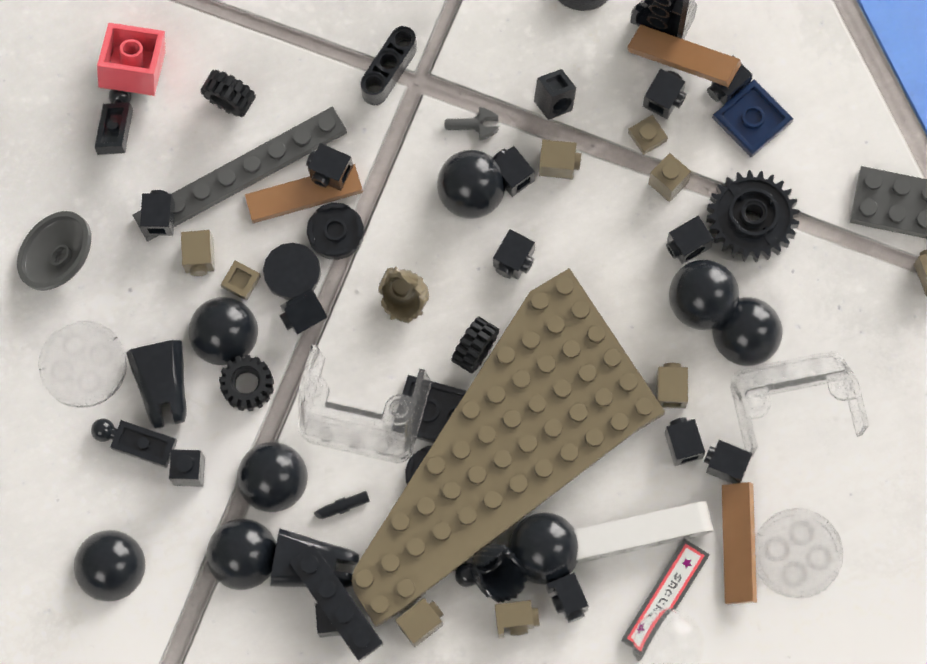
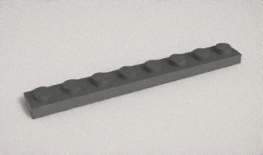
M333 106L173 192L171 195L175 201L174 227L310 154L312 150H317L320 143L326 145L347 134V130ZM140 210L137 213L133 214V217L136 223L138 224L141 232L143 233L140 227ZM144 235L147 242L157 237L156 235Z

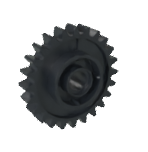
M748 170L746 178H743L737 172L735 181L727 177L725 180L726 187L718 184L716 189L718 194H711L710 200L713 203L708 204L706 210L712 213L707 215L706 222L712 223L708 231L710 233H717L714 243L723 242V252L729 248L732 249V258L741 253L744 262L749 255L753 256L755 262H758L760 255L769 260L771 251L776 255H780V246L788 248L790 244L788 238L794 239L796 235L793 229L798 228L800 222L794 218L799 216L800 210L793 209V207L796 206L797 199H789L792 190H782L784 181L782 180L775 184L773 182V174L768 179H764L763 171H760L758 176L754 177L751 170ZM756 212L760 219L752 221L747 218L746 213Z

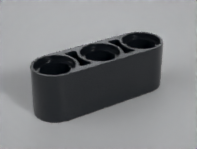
M400 26L392 31L361 79L362 96L368 104L379 105L386 100L417 51L416 35L410 27ZM401 40H408L411 42L409 45L404 47L399 46L397 44ZM387 62H392L396 65L392 69H384L382 67ZM372 85L381 87L377 92L367 90Z

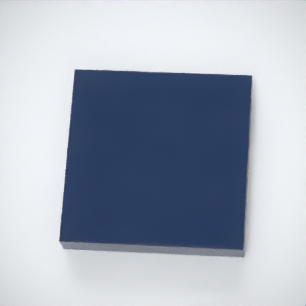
M755 79L712 116L714 121L751 158L789 126L794 119Z

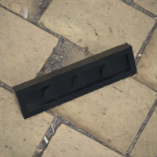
M314 544L289 561L358 662L384 645Z

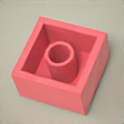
M108 23L97 64L98 87L155 96L165 56V31Z

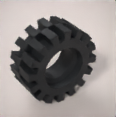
M212 70L200 89V93L204 95L205 99L210 100L211 104L217 105V108L224 109L229 114L232 113L234 116L240 117L246 115L256 97L255 92L250 90L248 85H244L243 81L237 80L233 75L230 74L229 76L226 72H220L219 70Z
M478 316L470 324V327L467 328L464 336L461 337L451 361L469 373H474L488 355L500 329Z
M240 355L236 356L234 362L229 360L226 363L227 368H222L221 370L222 377H219L220 389L226 401L232 407L236 406L241 411H244V409L254 411V407H263L262 403L264 401L268 402L270 400L269 395L273 394L274 379L267 364L264 361L261 362L260 358L256 356L251 358L250 355H245V358H240ZM252 373L257 377L258 385L254 391L241 393L236 389V380L241 374Z

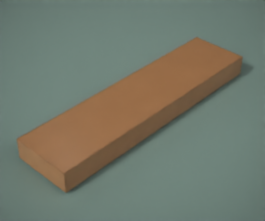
M643 25L639 26L627 46L630 53L729 87L741 66L739 58Z
M353 164V168L341 191L331 186H327V188L315 184L309 176L245 194L252 223L363 193L355 164Z
M753 483L722 485L725 604L757 603Z

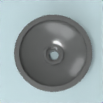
M70 211L51 214L37 223L27 234L19 249L17 271L21 280L32 289L45 291L57 288L72 279L84 265L90 251L91 230L88 223L80 215Z

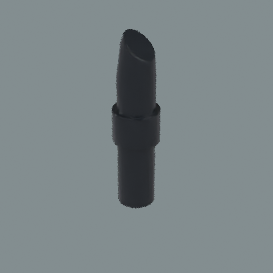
M367 491L348 498L343 497L335 500L334 503L315 511L314 515L319 519H324L336 514H343L352 508L370 502Z

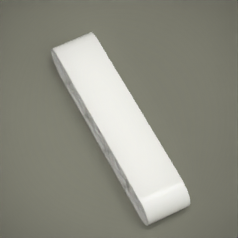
M707 502L691 503L575 529L574 532L578 541L576 560H578V563H583L710 534L714 530Z

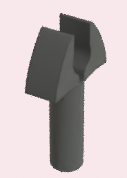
M479 107V115L475 118L446 119L444 127L446 130H475L479 133V140L481 141L499 131V126L486 127L483 125L488 120L498 121V115L486 108Z

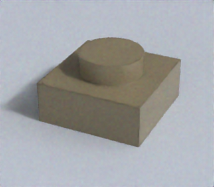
M653 115L628 129L629 135L643 155L668 140L667 135Z
M235 260L220 285L223 289L247 301L261 275L259 272Z

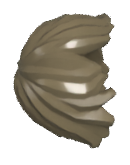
M398 267L394 269L387 268L379 283L378 291L383 295L380 301L381 306L387 314L391 315L390 320L397 319L409 323L413 319H417L418 315H423L422 310L429 300V291L422 277L412 273L411 270H399Z

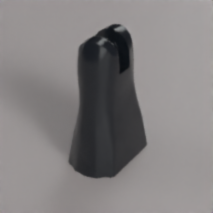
M169 340L127 351L126 355L133 376L139 388L147 416L155 429L164 427V415L161 404L169 402L175 425L185 422L187 408L184 388L182 341Z
M279 529L270 586L306 587L289 561L314 544L342 585L350 587L352 586L353 574L335 571L336 562L357 565L359 554L345 547Z

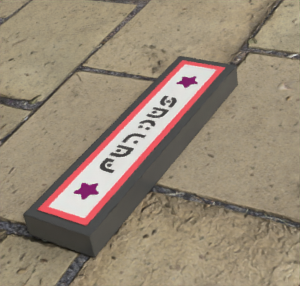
M684 539L621 641L647 657L710 554Z

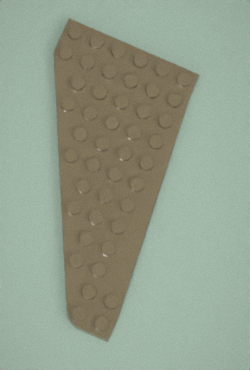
M570 268L529 292L357 563L352 575L353 590L375 627L380 626L417 601L429 589L473 557L481 548L494 541L628 437L665 415L664 409Z

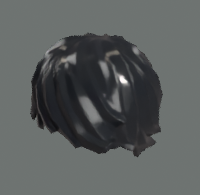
M488 544L476 552L470 566L473 580L477 587L487 598L490 597L497 603L516 599L517 594L522 593L527 578L526 570L515 553L506 547L505 544Z

